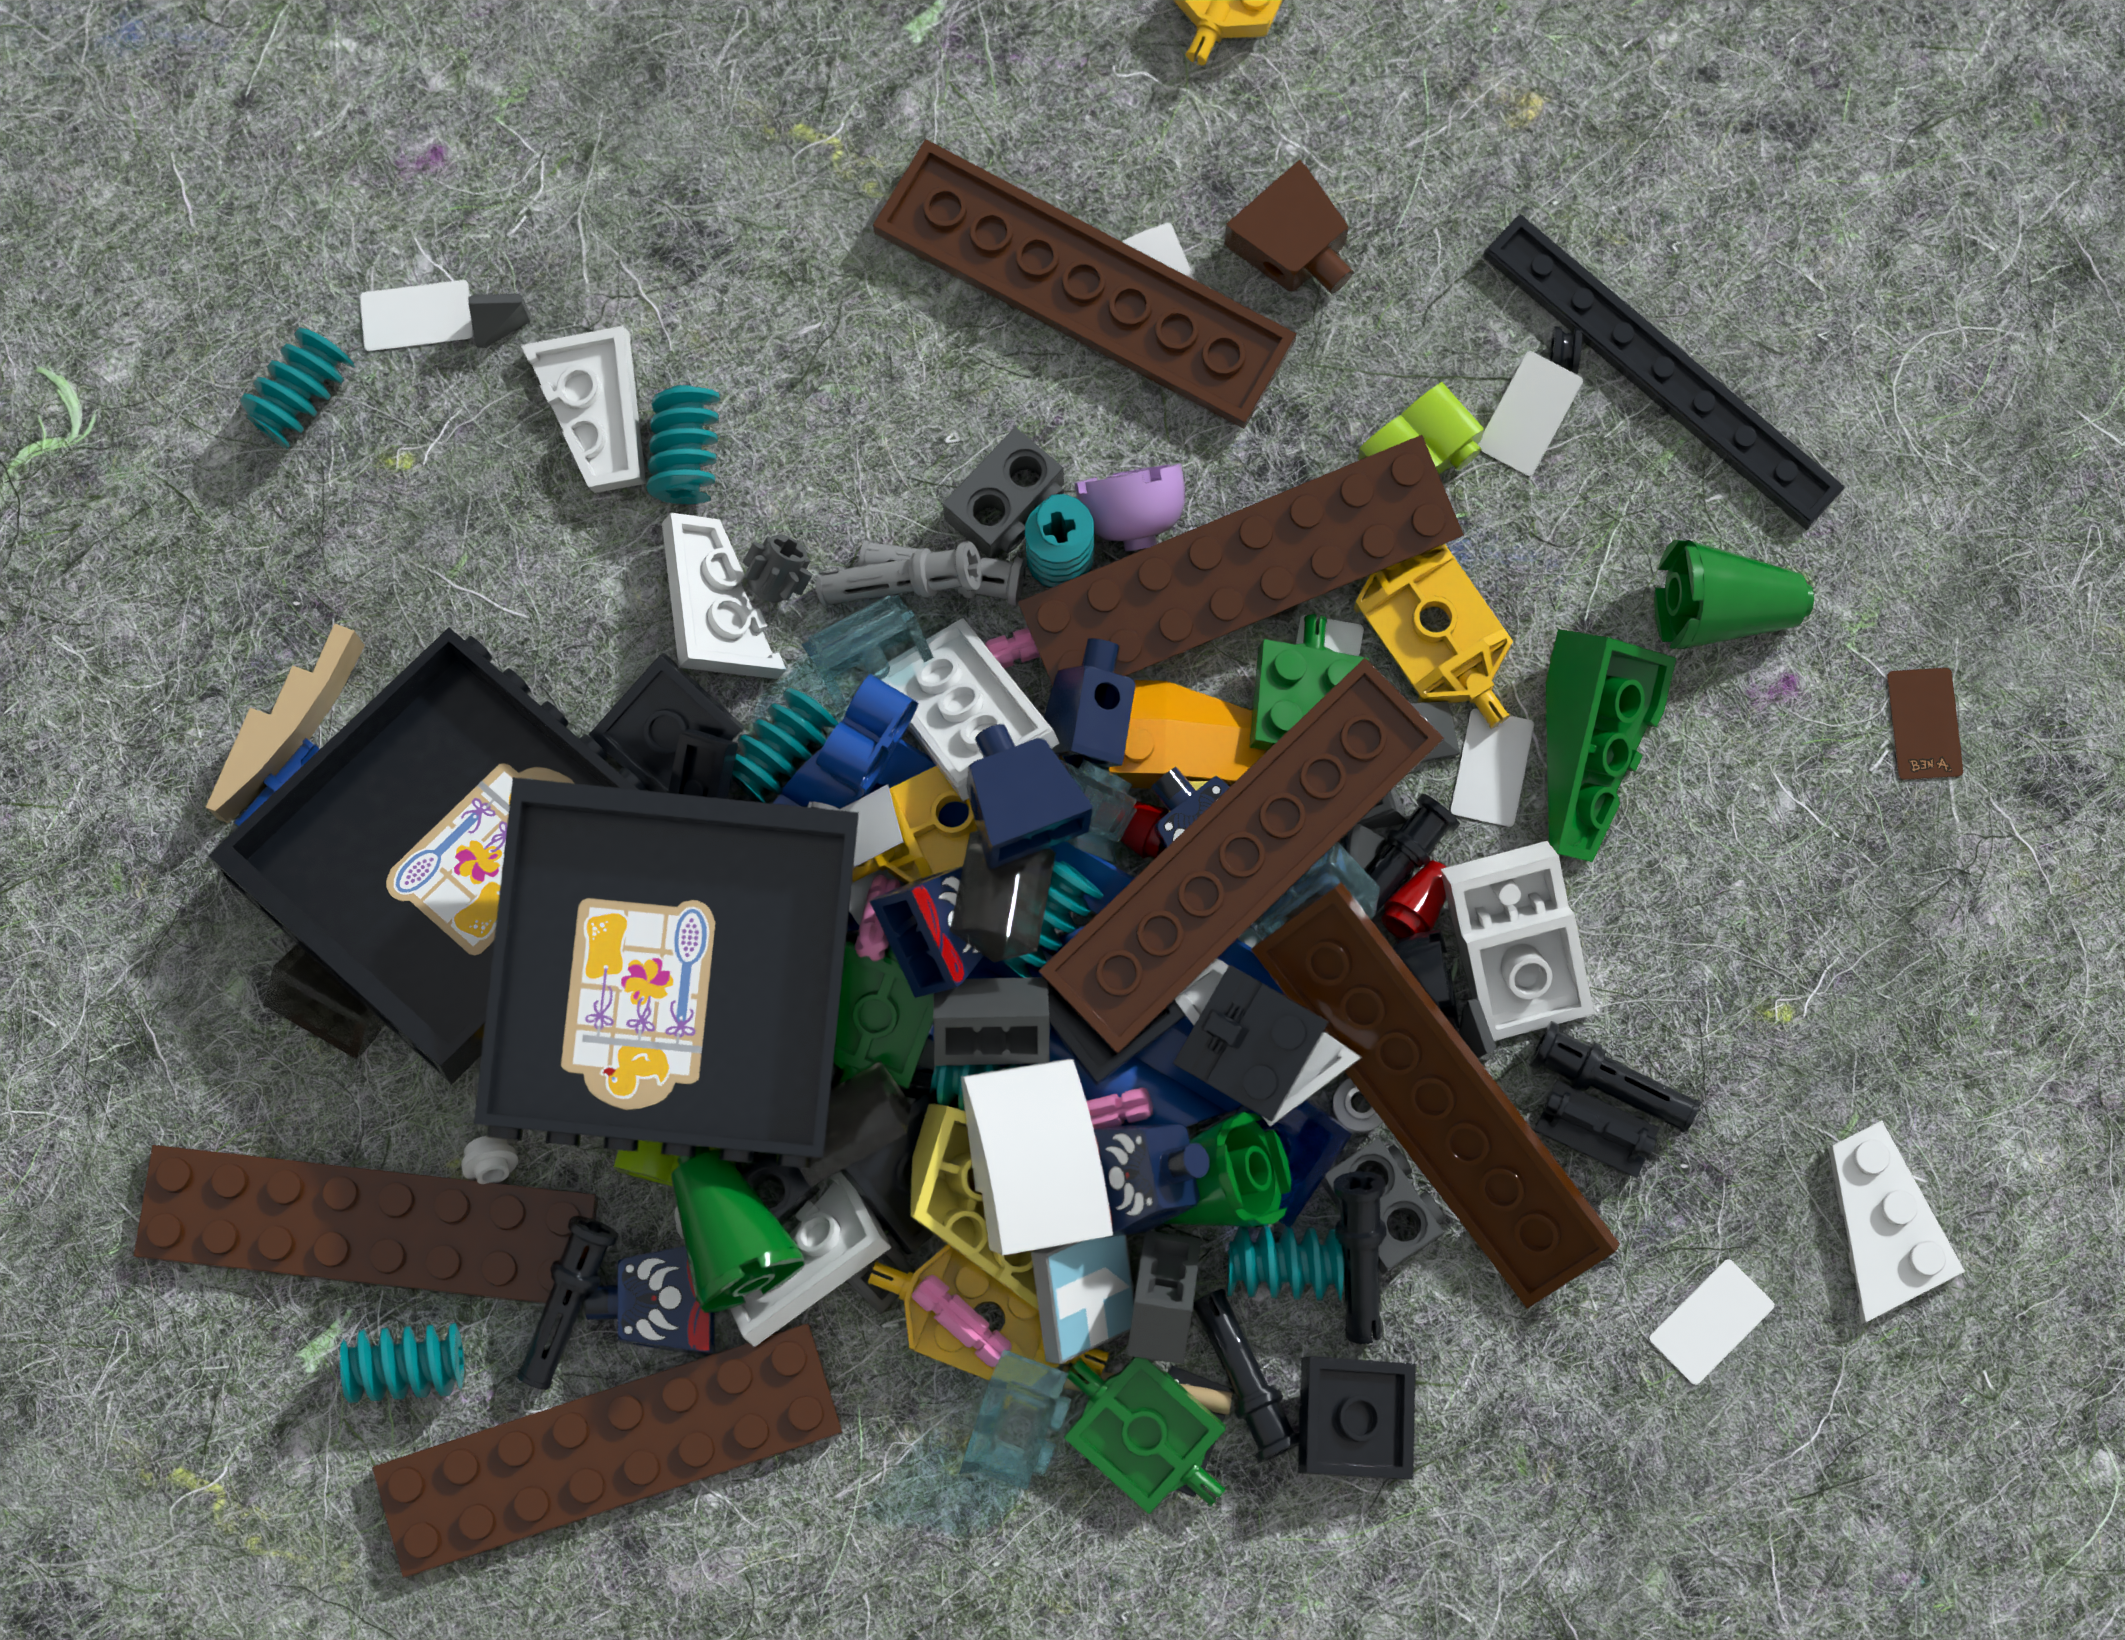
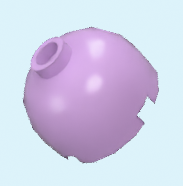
M1181 463L1171 466L1168 464L1119 472L1106 477L1107 479L1097 480V477L1074 483L1077 499L1088 507L1094 520V534L1108 541H1123L1125 551L1144 549L1156 545L1155 535L1171 529L1181 517L1185 504V483Z

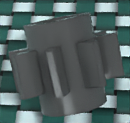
M785 535L767 536L763 544L753 542L742 562L749 567L744 577L748 579L750 589L760 598L770 602L789 601L793 592L802 595L813 575L806 570L811 562L807 558L806 549L798 541Z

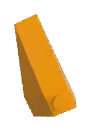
M1134 680L1135 691L1122 766L1109 767V788L1151 789V786L1158 779L1176 766L1188 781H1209L1217 776L1228 786H1231L1267 752L1266 750L1249 748L1252 710L1168 681Z

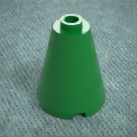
M1673 540L1667 545L1660 559L1658 570L1667 571L1665 588L1655 587V621L1662 642H1672L1669 648L1687 649L1800 626L1804 618L1808 617L1812 612L1814 605L1813 588L1810 584H1807L1805 577L1799 572L1691 540Z
M1256 1113L1236 1114L1189 1140L1190 1144H1200L1206 1150L1209 1157L1208 1172L1203 1177L1196 1178L1200 1200L1196 1207L1163 1224L1264 1227L1275 1224L1285 1215L1287 1207L1279 1209L1282 1194L1291 1192L1288 1158L1274 1130L1264 1131L1256 1122L1263 1119Z
M700 1146L696 1147V1157L680 1156L677 1159L679 1166L671 1173L695 1298L703 1312H719L744 1304L746 1302L743 1295L759 1288L764 1295L787 1282L803 1269L805 1264L801 1249L733 1163L728 1160H719V1150L710 1151L709 1147Z

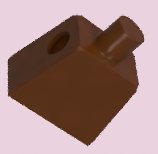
M1300 159L1226 223L1224 244L1232 252L1287 291H1296L1311 276H1314L1331 294H1334L1349 281L1354 273L1337 255L1346 245L1349 229L1347 223Z

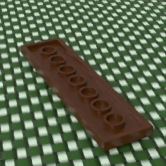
M927 139L922 143L873 224L874 234L1243 429L1246 428L1296 341L1297 333Z
M1419 435L1018 601V605L1052 687L1059 670L1082 666L1087 639L1089 638L1118 644L1120 649L1114 673L1128 676L1459 539L1464 534L1422 435Z
M1364 658L1039 970V974L1119 1054L1443 741L1444 737Z
M1342 882L1338 883L1251 948V951L1288 998L1330 1021L1325 1032L1362 1057L1346 1069L1345 1073L1527 1309L1616 1252L1620 1245L1618 1240Z
M152 1145L134 1257L546 1304L554 1281L551 1279L550 1268L555 1260L561 1259L571 1233L567 1226L572 1216H582L596 1220L599 1197L596 1194L498 1183L482 1185L472 1180ZM588 1245L584 1247L580 1260H584L589 1248ZM567 1289L565 1295L569 1296L571 1294V1290Z
M807 1323L770 1335L755 1347L750 1343H746L373 1466L372 1470L403 1578H409L844 1433L811 1327Z

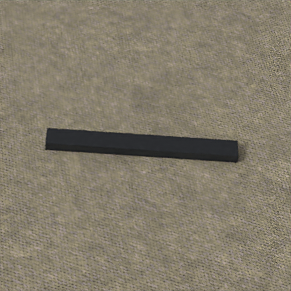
M1519 214L1485 249L1483 257L1571 332L1574 328L1582 329V341L1806 531L1843 492L1845 487L1524 216Z

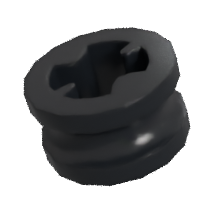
M1554 326L1549 360L1577 375L1582 350V329L1574 328L1571 333H1564L1562 327Z

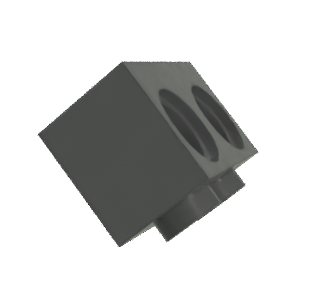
M1014 427L942 503L944 520L969 542H972L988 558L995 559L1002 550L1010 553L1025 538V524L1030 513L1049 496L1064 494L1065 490L1062 488L1064 485V468L1017 427ZM1021 470H1032L1040 476L1038 482L1029 487L1019 486L1011 480ZM985 508H995L1004 514L1003 519L999 523L991 526L979 523L975 517Z
M1378 1138L1325 1173L1320 1183L1340 1211V1199L1334 1194L1333 1182L1337 1177L1345 1173L1356 1172L1365 1166H1372L1381 1171L1385 1178V1193L1380 1197V1219L1386 1224L1387 1235L1382 1244L1379 1245L1378 1257L1380 1271L1385 1275L1437 1240L1444 1233L1439 1223L1445 1218L1431 1195L1427 1191L1419 1195L1406 1177L1412 1173V1169L1401 1151L1394 1144L1386 1148L1382 1140ZM1395 1213H1405L1411 1216L1417 1225L1416 1237L1406 1242L1393 1238L1387 1228L1388 1217Z
M1156 1231L1145 1232L1127 1356L1184 1364L1202 1238Z

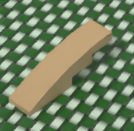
M334 623L313 672L292 665L270 715L250 707L205 807L218 820L229 824L267 786L263 782L270 773L276 775L302 745V741L305 738L310 740L342 692L365 647V644L354 630Z

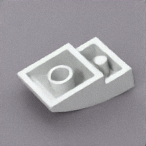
M1548 841L1441 869L1453 927L1472 998L1480 1001L1494 1041L1545 1028L1550 1021L1560 1024L1594 1014L1575 914L1568 905L1559 855Z
M1073 1059L961 1076L975 1190L981 1192L983 1197L989 1250L1001 1255H1008L1113 1236L1097 1142Z

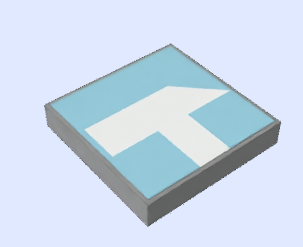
M1126 1235L1085 1240L1036 1249L1031 1252L1046 1362L1062 1364L1130 1331L1135 1299Z

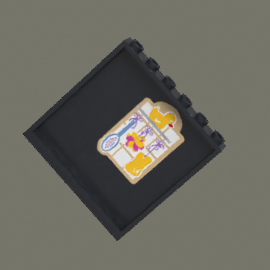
M448 627L208 856L223 878L452 1085L482 1054L513 777L647 790L643 783L627 768L623 767L618 772L605 761L608 758L607 754L590 736L584 734L578 738L566 727L569 725V722L553 704L545 701L542 705H539L528 695L531 692L530 688L518 674L509 668L502 673L490 663L493 659L491 654L477 639L469 636L464 640Z
M513 777L474 1124L487 1125V1137L522 1140L523 1129L546 1131L545 1143L580 1146L581 1135L604 1137V1149L638 1152L639 1140L662 1142L661 1154L696 1157L697 1146L720 1148L719 1160L753 1163L755 1151L777 1154L776 1165L811 1169L812 1157L824 1158L859 812Z

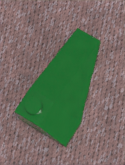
M1558 629L1546 678L1549 844L1557 854L1593 862L1619 808L1620 802L1617 790L1627 770L1636 772L1643 757L1637 751V748L1648 726L1657 727L1664 713L1676 657L1605 636Z

